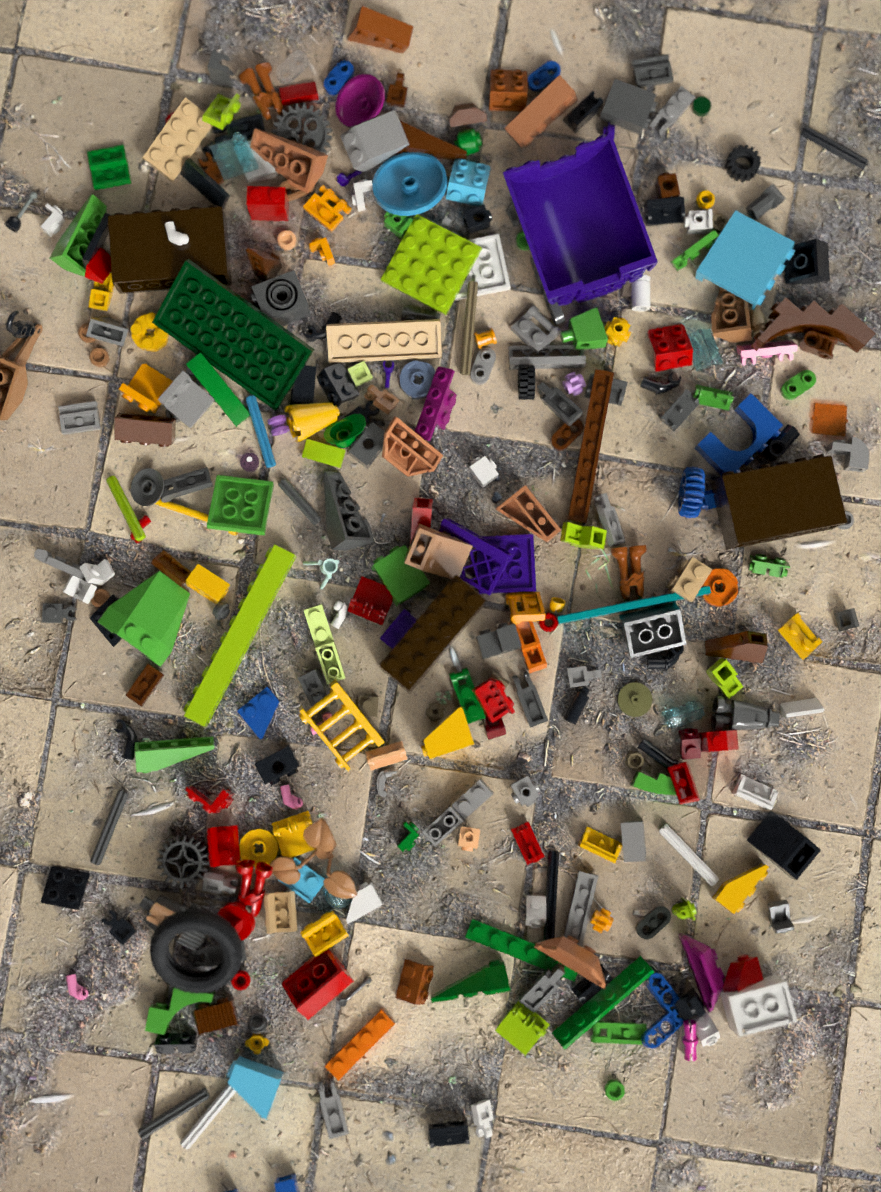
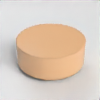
M289 230L280 232L277 237L279 247L283 250L293 249L296 245L295 234Z

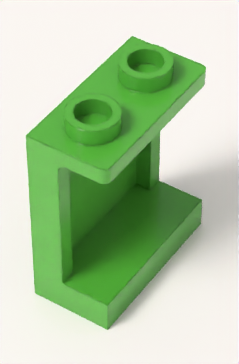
M405 545L402 547L396 546L389 551L390 554L383 557L382 555L375 559L371 568L373 572L377 573L392 595V601L396 607L430 584L422 570L404 563V558L408 551Z

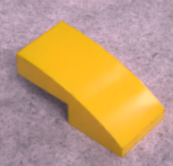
M110 273L103 284L94 281L88 308L108 311L114 289L112 273Z

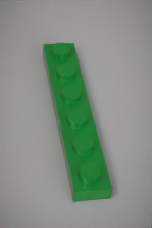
M473 918L465 935L467 939L544 970H551L557 963H560L535 948V943ZM560 963L564 966L565 972L562 977L575 982L578 973Z
M641 956L638 957L552 1032L553 1036L566 1050L654 973L653 969Z

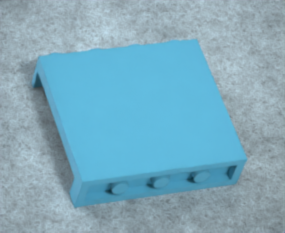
M735 210L697 269L695 278L701 282L704 278L751 303L752 310H755L756 306H761L765 300V292L767 290L770 291L774 286L776 275L780 276L783 272L786 259L790 260L793 256L795 242Z

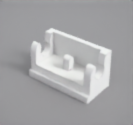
M740 774L732 794L767 810H772L778 792Z

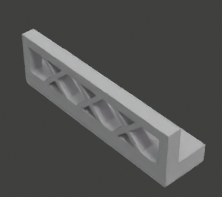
M548 345L541 351L544 355L543 357H531L530 355L534 351L529 346H509V370L519 369V365H534L535 369L584 368L586 356H584V350H580V356H568L567 354L571 350H576L574 345ZM553 350H558L563 356L550 357L549 354ZM513 351H521L525 357H513Z

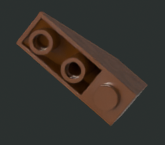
M752 631L740 632L704 642L705 655L757 663H763L768 648L767 634Z

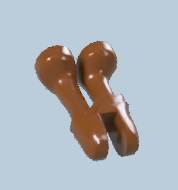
M265 62L255 66V71L266 93L261 91L253 68L244 70L238 78L242 84H248L254 94L252 98L262 116L266 120H270L271 116L268 108L272 106L278 116L282 115L283 106L278 93L275 92L269 76L272 72L271 64Z
M646 545L628 548L632 567V575L630 577L627 564V547L610 549L611 555L616 558L619 567V587L624 601H629V586H635L637 600L643 599L645 577L644 572H641V556L646 553Z

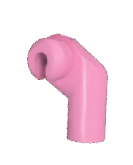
M280 786L283 803L292 809L301 808L303 801L301 798L291 794L290 786Z
M76 974L67 975L66 981L69 994L79 1000L87 998L89 992L85 987L77 984Z

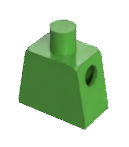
M597 307L571 318L568 324L569 330L560 332L562 342L573 341L576 350L604 348L608 341Z

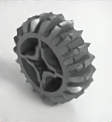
M188 834L183 835V840H181L180 835H176V842L173 838H169L170 845L163 843L162 846L166 851L159 850L158 853L163 855V857L157 858L158 862H162L161 865L157 866V869L164 868L160 876L167 874L168 877L165 881L169 882L173 879L172 886H175L179 881L180 888L184 887V882H186L187 887H191V880L195 884L199 883L197 876L203 879L204 874L201 871L208 872L209 870L207 867H204V864H209V860H204V857H208L209 853L203 854V850L207 846L205 845L200 848L199 845L202 843V840L194 843L195 836H191L188 841ZM177 845H182L177 857H169L173 848ZM188 846L196 851L199 859L190 856ZM184 855L188 861L193 862H188L182 866V863L175 860L183 858ZM169 863L175 864L178 867L179 876L171 870ZM189 865H198L193 875L185 877Z

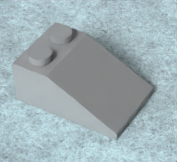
M395 110L356 125L340 135L353 168L364 173L410 145Z

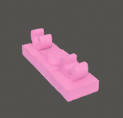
M793 340L767 342L757 351L751 347L752 344L737 346V353L740 355V361L743 365H746L745 361L749 357L751 358V363L755 364V356L758 355L763 358H770L772 355L777 354V358L783 361V355L788 353V359L792 360V352L797 351V344Z

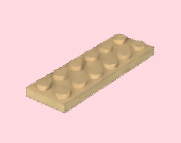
M440 319L326 324L329 363L442 358Z

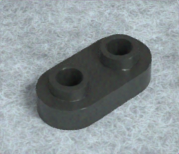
M664 906L653 908L637 923V934L642 939L648 940L653 938L670 922V911ZM659 912L663 913L662 919L657 918ZM645 925L649 926V930L647 932H643L642 930L643 926Z

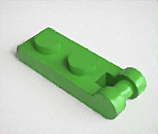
M598 1021L591 1027L593 1028V1035H591L590 1041L594 1043L643 1045L641 1037L647 1030V1024ZM601 1029H606V1036L600 1035Z

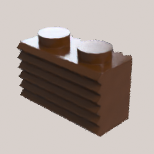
M227 996L217 999V1003L209 1005V1002H203L197 1005L198 1008H195L193 1013L199 1035L239 1023L234 998L228 999Z

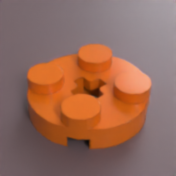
M712 569L702 587L710 586L711 594L702 596V598L708 604L716 607L730 604L738 594L737 578L727 569ZM715 583H716V584H720V583L723 584V586H722L723 592H721V591L716 592V591H715V588H716V587L714 586Z

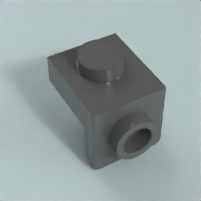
M782 900L768 903L769 921L774 932L778 934L794 930L788 901Z

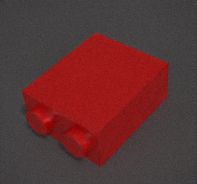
M247 186L246 205L251 220L289 221V200L286 187Z

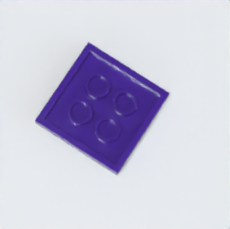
M533 534L482 536L514 554L492 594L536 592ZM477 551V563L485 561L483 552ZM497 560L489 561L492 572L499 571L502 563ZM486 563L477 565L480 576L489 574ZM490 576L480 578L482 586L489 590L492 584ZM479 590V594H486Z

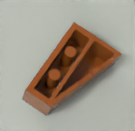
M361 6L352 19L347 41L386 49L395 53H404L409 47L414 26Z

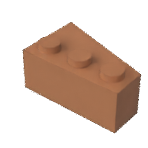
M526 485L496 508L497 511L547 543L562 532Z

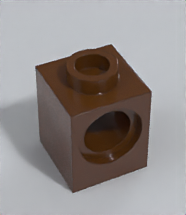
M665 172L657 176L655 187L658 199L680 196L676 173L670 174ZM667 184L671 187V189L667 190L663 187V185Z

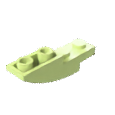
M322 604L303 609L326 683L330 684L335 679L337 681L345 679Z

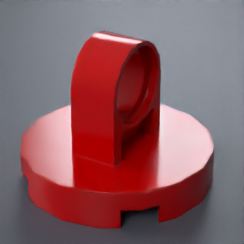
M229 902L219 910L218 915L231 923L242 941L248 938L255 929L254 915L245 909L246 906L244 904Z

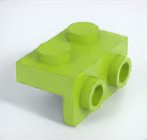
M236 93L231 100L217 94L203 114L202 121L223 130L227 124L231 123L234 113H238L240 109V95Z

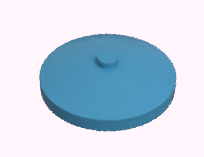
M422 152L402 153L388 159L378 168L373 178L372 189L377 203L385 211L400 216L417 215L433 208L443 198L447 189L446 171L442 163L429 154Z

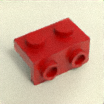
M489 678L472 689L491 723H494L507 713H515L512 699L506 696L504 692V684L494 678Z

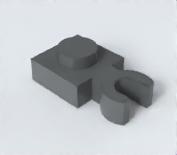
M43 603L42 623H63V618L69 621H76L77 618L70 617L69 613L72 610L76 611L77 608L69 606L64 609V604Z

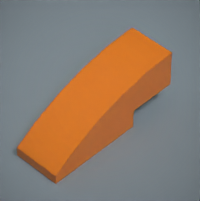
M521 621V623L515 624L522 645L520 650L529 674L547 668V662L533 622Z

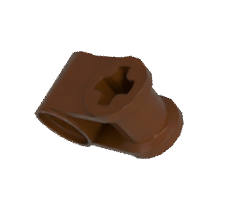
M809 331L800 338L799 348L804 352L829 360L833 359L834 355L832 353L834 346L838 343V339L815 331ZM806 338L811 339L813 345L808 344Z

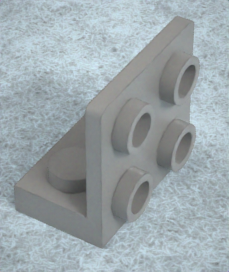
M184 371L179 374L158 398L162 406L189 428L198 421L215 401L212 396L193 382Z

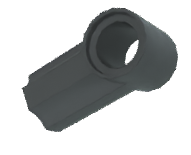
M772 184L759 198L748 205L746 210L752 219L758 220L770 209L773 210L778 207L786 198Z

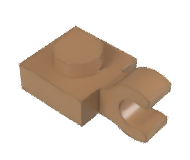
M372 384L364 394L367 400H375L373 405L387 415L391 413L400 401L384 389L381 392Z

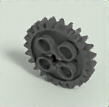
M297 103L294 110L289 106L288 113L282 110L283 117L277 115L280 122L273 123L277 128L272 130L274 135L288 140L294 139L297 143L301 144L299 135L302 133V119L304 118L305 135L303 136L302 144L306 146L308 142L312 141L315 143L313 149L327 154L325 147H331L327 141L333 139L332 136L328 135L332 132V129L326 128L330 125V122L324 121L326 119L325 114L319 116L320 109L314 112L313 105L307 109L305 103L302 108ZM298 121L299 124L296 128L292 129L289 127L290 122ZM314 122L317 124L315 130L307 128L310 123Z

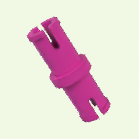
M687 1019L683 1022L684 1036L682 1042L685 1049L684 1059L690 1061L691 1054L692 1061H696V1045L698 1044L696 1021L690 1019L691 1027H689V1020Z

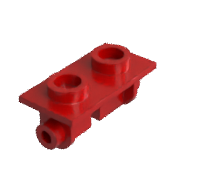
M529 822L511 829L527 865L536 863L545 857Z

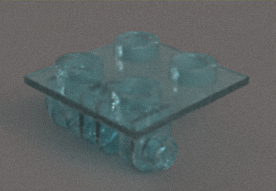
M240 132L234 133L233 139L210 146L223 180L259 169L246 136L241 135Z

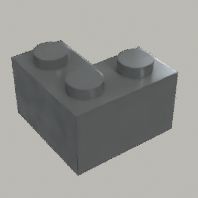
M510 622L498 625V629L493 632L490 629L480 631V635L476 637L482 659L517 650L522 646L515 624L510 625Z

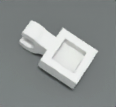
M484 1099L472 1104L471 1109L474 1125L478 1126L476 1128L477 1137L484 1135L485 1138L492 1136L489 1121L493 1120L490 1100Z

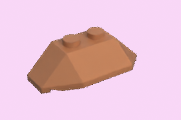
M394 416L384 432L382 457L405 476L409 477L426 472H434L444 456L396 416Z
M570 935L567 938L561 936L535 944L534 947L601 988L605 987L606 984L598 957L594 955L596 951L586 945L582 948L577 945L578 940Z

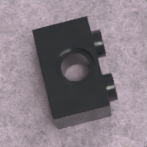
M290 745L255 763L264 784L270 783L271 786L280 782V777L285 774L290 777L299 772L297 768L301 767ZM277 761H281L284 765V769L281 772L274 770V764Z

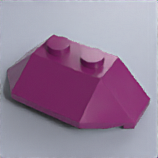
M680 933L678 935L705 1009L711 1012L723 989L724 983L722 979H725L721 967L718 968L716 960H718L714 948L711 949L708 945Z

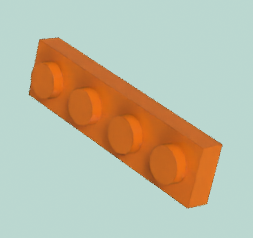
M381 1009L325 1064V1068L339 1081L395 1025V1022Z

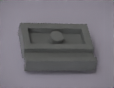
M669 54L632 60L636 87L643 88L673 83L674 78Z

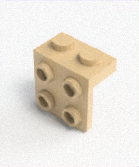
M694 557L689 560L685 559L677 569L679 574L675 575L674 578L672 577L669 581L667 593L675 592L687 601L692 602L712 569Z

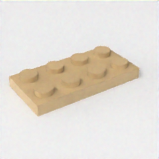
M185 97L142 159L173 182L182 170L185 160L192 156L212 128V125L202 121L204 112Z

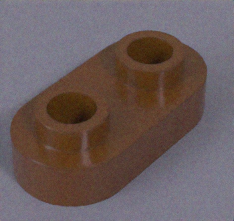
M577 419L570 426L564 423L553 434L551 438L552 447L557 451L567 449L582 434L584 429L582 421ZM575 426L577 431H571L570 427ZM562 439L564 443L559 445L557 440Z

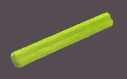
M114 475L108 477L106 482L134 538L137 541L145 539L146 535L119 481Z

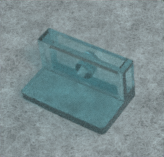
M699 329L688 335L693 347L692 360L697 372H701L714 365L723 364L711 329Z

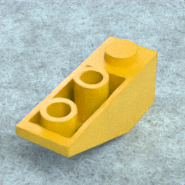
M761 863L723 882L712 898L733 914L740 912L745 905L744 900L747 896L753 895L756 891V884L759 880L763 881L767 876V869L769 867Z

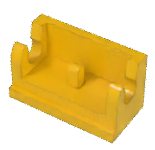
M200 564L196 565L186 579V586L215 605L223 600L230 587L229 583Z
M587 826L578 843L579 847L613 863H616L623 846L621 842Z

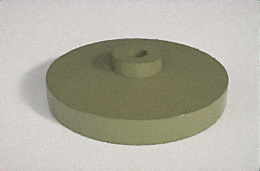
M632 682L626 684L618 693V706L628 716H642L651 708L652 694L641 683Z

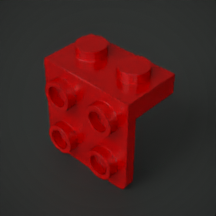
M683 324L648 330L647 335L654 351L655 372L692 365L693 347Z
M186 786L184 789L187 792L186 796L194 802L199 801L202 803L201 807L209 814L220 813L223 809H227L234 801L232 798L234 793L229 789H223L214 802L193 786Z

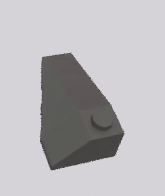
M325 471L326 526L331 549L347 551L375 542L370 524L367 519L363 520L359 513L360 507L358 504H354L350 497L351 491L341 473Z

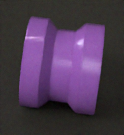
M278 415L268 419V424L272 428V436L282 435L290 431L289 426L286 425L287 419L285 415Z

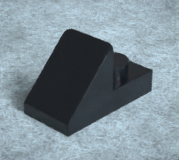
M694 987L675 1003L684 1020L696 1014L699 1018L706 1014L705 1006Z

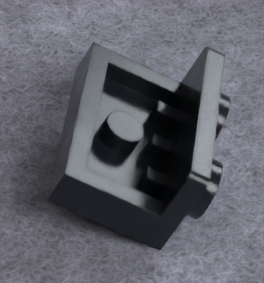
M342 362L324 368L317 376L318 383L326 393L328 401L332 402L333 405H337V407L360 395Z

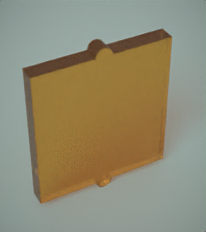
M814 403L813 416L811 417L813 421L812 434L845 437L846 423H848L847 406Z

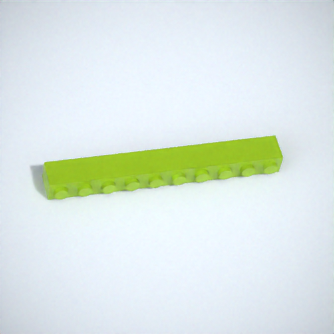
M275 544L273 548L270 547L266 552L265 558L267 559L264 565L261 564L257 569L256 574L258 576L255 582L251 581L247 591L249 593L246 599L242 598L238 606L240 610L237 616L233 615L229 623L231 627L228 633L225 632L220 639L222 644L219 650L216 649L211 656L213 661L210 667L207 666L202 673L204 678L201 684L195 686L192 693L194 694L192 701H188L184 707V716L204 727L208 726L296 559L295 554Z

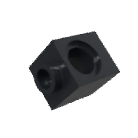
M485 204L463 211V220L468 235L490 228L492 215L490 210H486ZM476 216H480L483 218V220L477 222L473 218Z

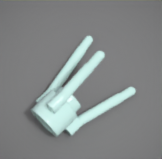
M331 558L325 561L303 562V565H319L321 572L326 575L320 586L321 590L331 579L332 574L337 571L339 560Z

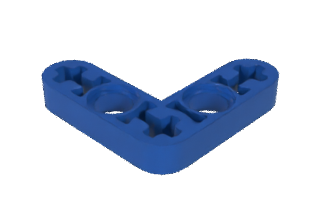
M653 973L645 980L647 988L666 1012L642 1034L641 1042L643 1046L649 1049L659 1047L684 1022L683 1017H676L678 1014L676 1010L678 1009L675 1003L680 999L664 976L659 973ZM652 978H658V986L652 985V983L654 982ZM666 992L672 996L669 1004L663 1000V995ZM663 1021H667L670 1025V1029L666 1033L661 1029ZM657 1033L661 1035L653 1038L654 1044L648 1043V1036H654Z

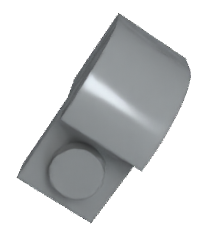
M851 437L847 440V443L844 440H834V442L828 445L827 453L846 455L844 470L864 472L868 469L869 450L862 440Z

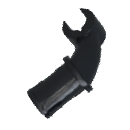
M331 312L326 324H339L342 318L339 314ZM326 324L321 327V330L308 326V331L312 332V334L307 335L304 333L307 341L314 342L317 339L327 338Z
M672 372L666 383L644 376L640 387L656 393L655 395L662 394L678 387L681 382V375L678 380L673 381L672 376L674 372Z
M679 646L680 651L678 652L674 648H670L669 657H648L647 669H664V671H667L676 664L684 651V646Z
M117 720L116 722L122 723L123 728H114V730L118 733H124L127 737L125 738L126 743L121 757L134 760L135 743L140 741H138L135 731L126 720Z

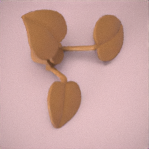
M324 818L309 825L303 833L307 844L316 849L302 863L296 866L292 858L281 856L274 859L270 864L273 867L272 874L286 884H295L301 877L298 869L302 868L315 855L320 859L328 858L326 872L328 877L323 881L326 890L331 895L342 899L353 898L358 895L354 882L347 873L340 870H335L331 873V864L334 857L332 852L336 848V842Z

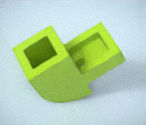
M563 522L560 541L579 548L604 549L607 530L594 526H580L570 522Z
M720 658L706 670L711 681L719 687L728 699L744 687L736 677L738 673L727 659Z

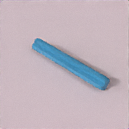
M254 395L246 397V402L267 468L274 467L276 462L257 399Z

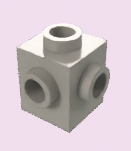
M528 776L510 784L513 790L511 796L516 804L520 803L521 806L526 805L529 807L537 802L536 798L539 797L537 792L540 789L535 781L531 782ZM524 789L528 790V794L526 796H524L522 793Z

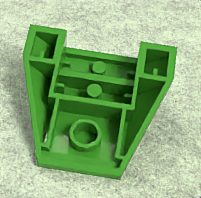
M158 571L108 606L97 622L113 634L121 637L142 652L145 657L161 667L172 652L190 593Z

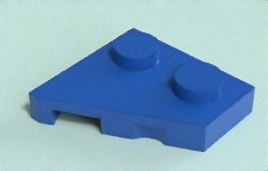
M266 687L237 712L258 738L262 740L280 701L269 687Z

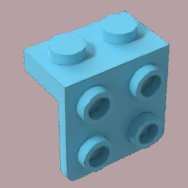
M455 159L448 183L446 199L474 206L483 205L491 167L483 163Z

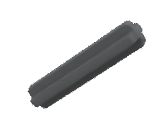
M286 478L278 483L279 487L313 525L321 521V517Z

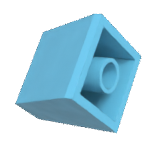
M239 1056L237 1061L233 1060L229 1067L227 1076L230 1079L228 1084L263 1119H267L284 1072Z

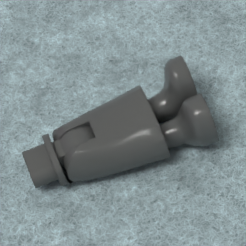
M716 695L714 698L713 712L732 713V716L712 714L711 727L713 732L721 731L724 725H729V730H753L779 726L780 712L772 711L771 708L739 700H732L731 704L725 702L724 697Z

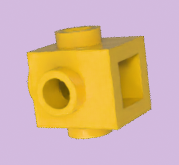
M614 317L612 322L607 321L604 329L609 344L620 347L623 341L627 342L632 332L628 331L631 325L628 324L626 319Z

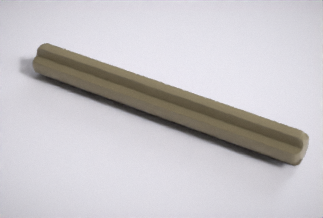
M469 281L467 289L460 374L466 376L470 375L478 292V282Z

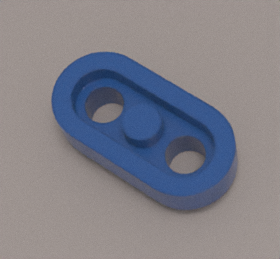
M344 60L340 61L324 80V89L328 94H339L342 87L353 78V65L349 61ZM345 67V68H347L348 70H347V71H342L341 69ZM334 81L336 84L331 85L330 82Z
M548 61L530 73L527 80L528 88L533 92H540L560 75V65L555 61ZM552 71L554 72V74L550 75L548 74V72ZM537 81L539 85H534L533 82Z

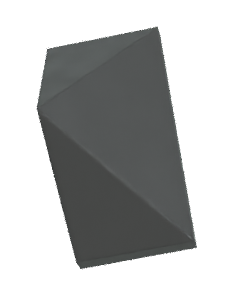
M91 317L86 336L124 346L128 328L111 317Z

